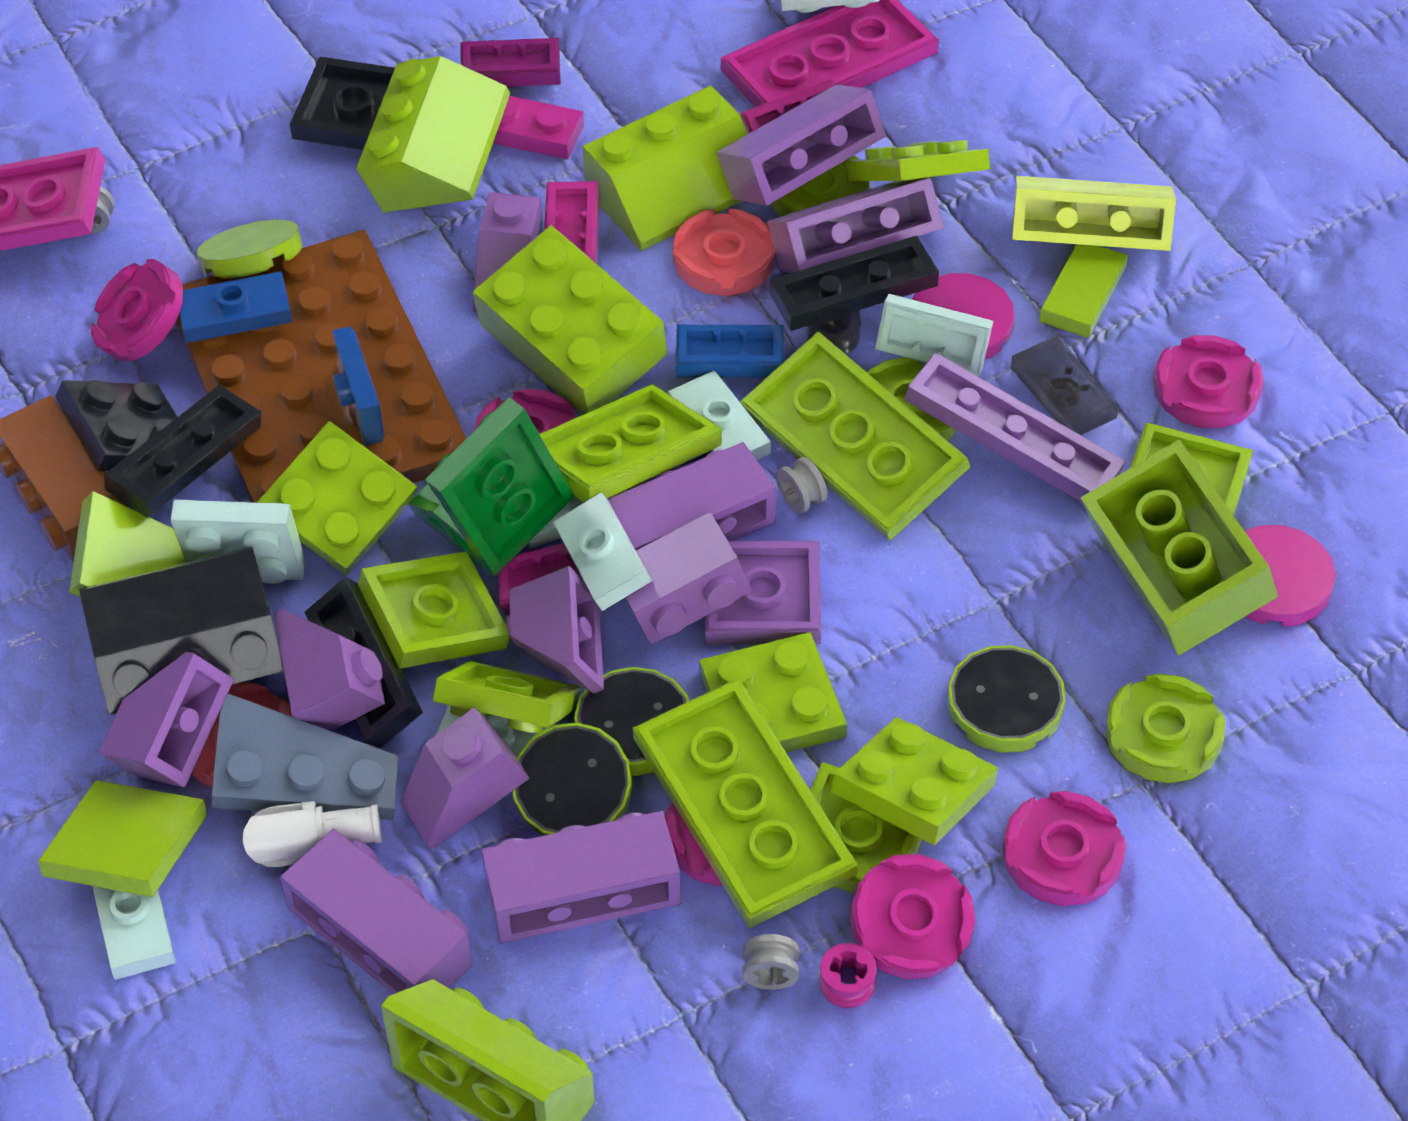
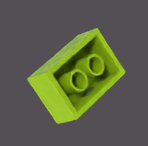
M552 225L472 291L480 325L559 396L566 398L581 415L615 401L667 355L663 321Z
M1180 439L1081 497L1094 531L1178 656L1279 597L1269 565Z

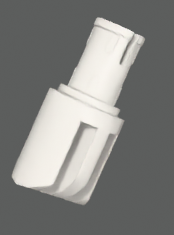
M315 801L272 806L260 810L249 819L243 830L242 842L250 858L254 862L266 867L294 865L333 828L351 842L360 840L364 843H382L378 805L323 812L322 806L316 807Z

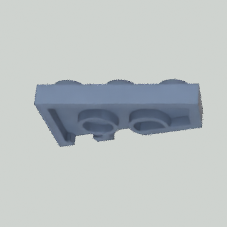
M227 694L219 716L211 808L260 811L272 806L315 801L316 807L322 806L323 812L371 807V805L377 804L380 819L394 820L398 756Z

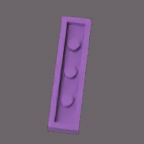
M936 352L908 386L905 401L1082 502V496L1121 474L1126 462Z

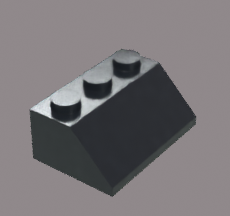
M253 547L79 589L92 651L109 715L116 714L125 697L185 652L196 654L234 679L232 684L284 671Z

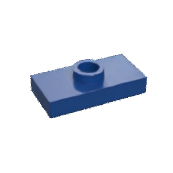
M282 271L183 290L180 317L186 343L292 323Z
M677 324L676 377H701L715 370L719 377L767 378L784 362V325Z
M351 326L332 330L337 365L340 372L333 375V380L340 406L351 405L364 446L383 442L385 435L380 404L355 330H352Z

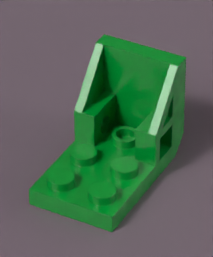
M508 397L495 411L487 414L480 421L477 429L452 453L447 454L440 460L435 470L425 479L427 485L408 505L416 516L458 551H466L472 562L488 575L496 576L574 497V494L526 410L512 398Z

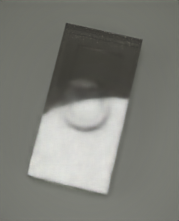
M1057 335L1012 355L1011 370L1058 423L1079 435H1083L1117 418L1119 405Z

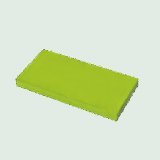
M820 332L814 334L740 401L753 420L796 459L806 457L811 460L821 473L825 484L889 541L970 468L968 458Z
M739 678L633 727L634 740L749 929L857 875L858 864Z

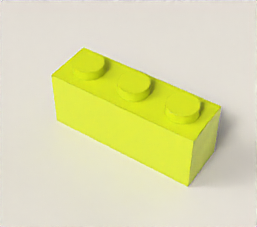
M1016 176L1012 240L1171 251L1176 206L1175 193L1172 186Z

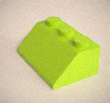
M442 56L409 59L396 64L356 168L383 213L474 199L510 96L507 86Z
M710 85L582 146L584 181H598L600 189L599 206L635 246L642 251L675 235L682 224L696 214L715 209V214L742 201L733 199L716 152L748 135L740 114Z
M432 979L389 995L381 1005L393 1068L481 1121H582L595 1103L593 1073L578 1055L566 1049H559L557 1052L541 1043L526 1025L513 1018H507L504 1021L484 1009L482 1003L465 989L456 987L451 990Z

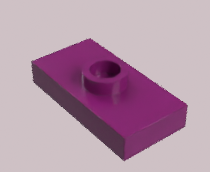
M559 38L460 42V65L507 87L561 85Z

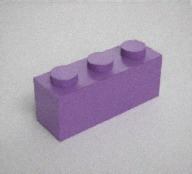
M836 84L716 153L733 199L767 206L886 137V133L871 89Z
M931 177L893 181L767 221L780 271L789 273L944 228Z
M744 442L725 450L711 452L699 461L675 471L664 472L652 481L626 492H620L607 499L635 550L652 543L708 512L712 513L727 541H734L776 522V486Z
M663 811L649 814L630 813L616 821L587 827L580 825L569 826L554 834L526 840L512 838L502 841L496 846L482 849L485 880L500 943L681 904L680 870Z
M333 828L280 876L288 909L392 994L432 979L449 988L472 966L468 940L470 934L462 920L447 909L439 912L425 900L419 887L410 878L403 874L395 877L381 866L373 850L360 840L351 842Z

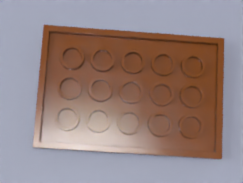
M365 229L304 247L289 261H285L284 254L272 258L273 267L261 273L227 279L212 275L182 284L183 290L282 271L292 323L186 343L180 312L176 320L177 327L205 394L207 395L220 384L262 412L261 427L230 451L252 503H257L328 421H331L364 446L351 405L341 407L337 397L333 375L340 372L337 365L332 330L348 326L355 330L380 404L385 437H383V442L364 446L412 483L425 480L435 470L437 464L444 456L452 453L466 440L465 434Z

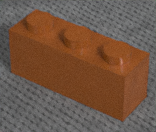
M52 395L0 419V472L5 478L12 475L15 476L19 482L15 484L18 496L29 514L38 511L43 519L40 520V526L54 551L63 548L72 562H74L82 501L94 491L126 507L128 505L105 490L104 474L106 471H97L63 410Z

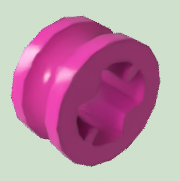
M841 943L831 947L823 955L820 963V990L824 997L833 1005L853 1008L866 1003L873 995L876 986L877 968L876 961L871 952L863 946L854 943ZM842 967L855 968L854 984L841 983Z

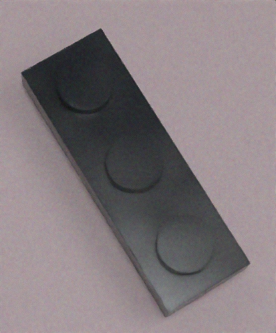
M916 235L770 279V296L790 331L885 303L888 294L904 297L937 287L939 270Z
M219 384L105 473V490L148 518L261 427L262 412Z
M345 576L304 613L308 621L375 652L383 672L380 682L385 704L355 720L365 741L373 746L382 748L420 716L423 711L402 668L399 669L358 583Z

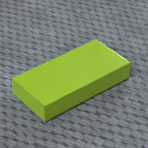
M1076 244L1041 308L1039 322L1090 338L1126 269L1128 255L1102 246Z

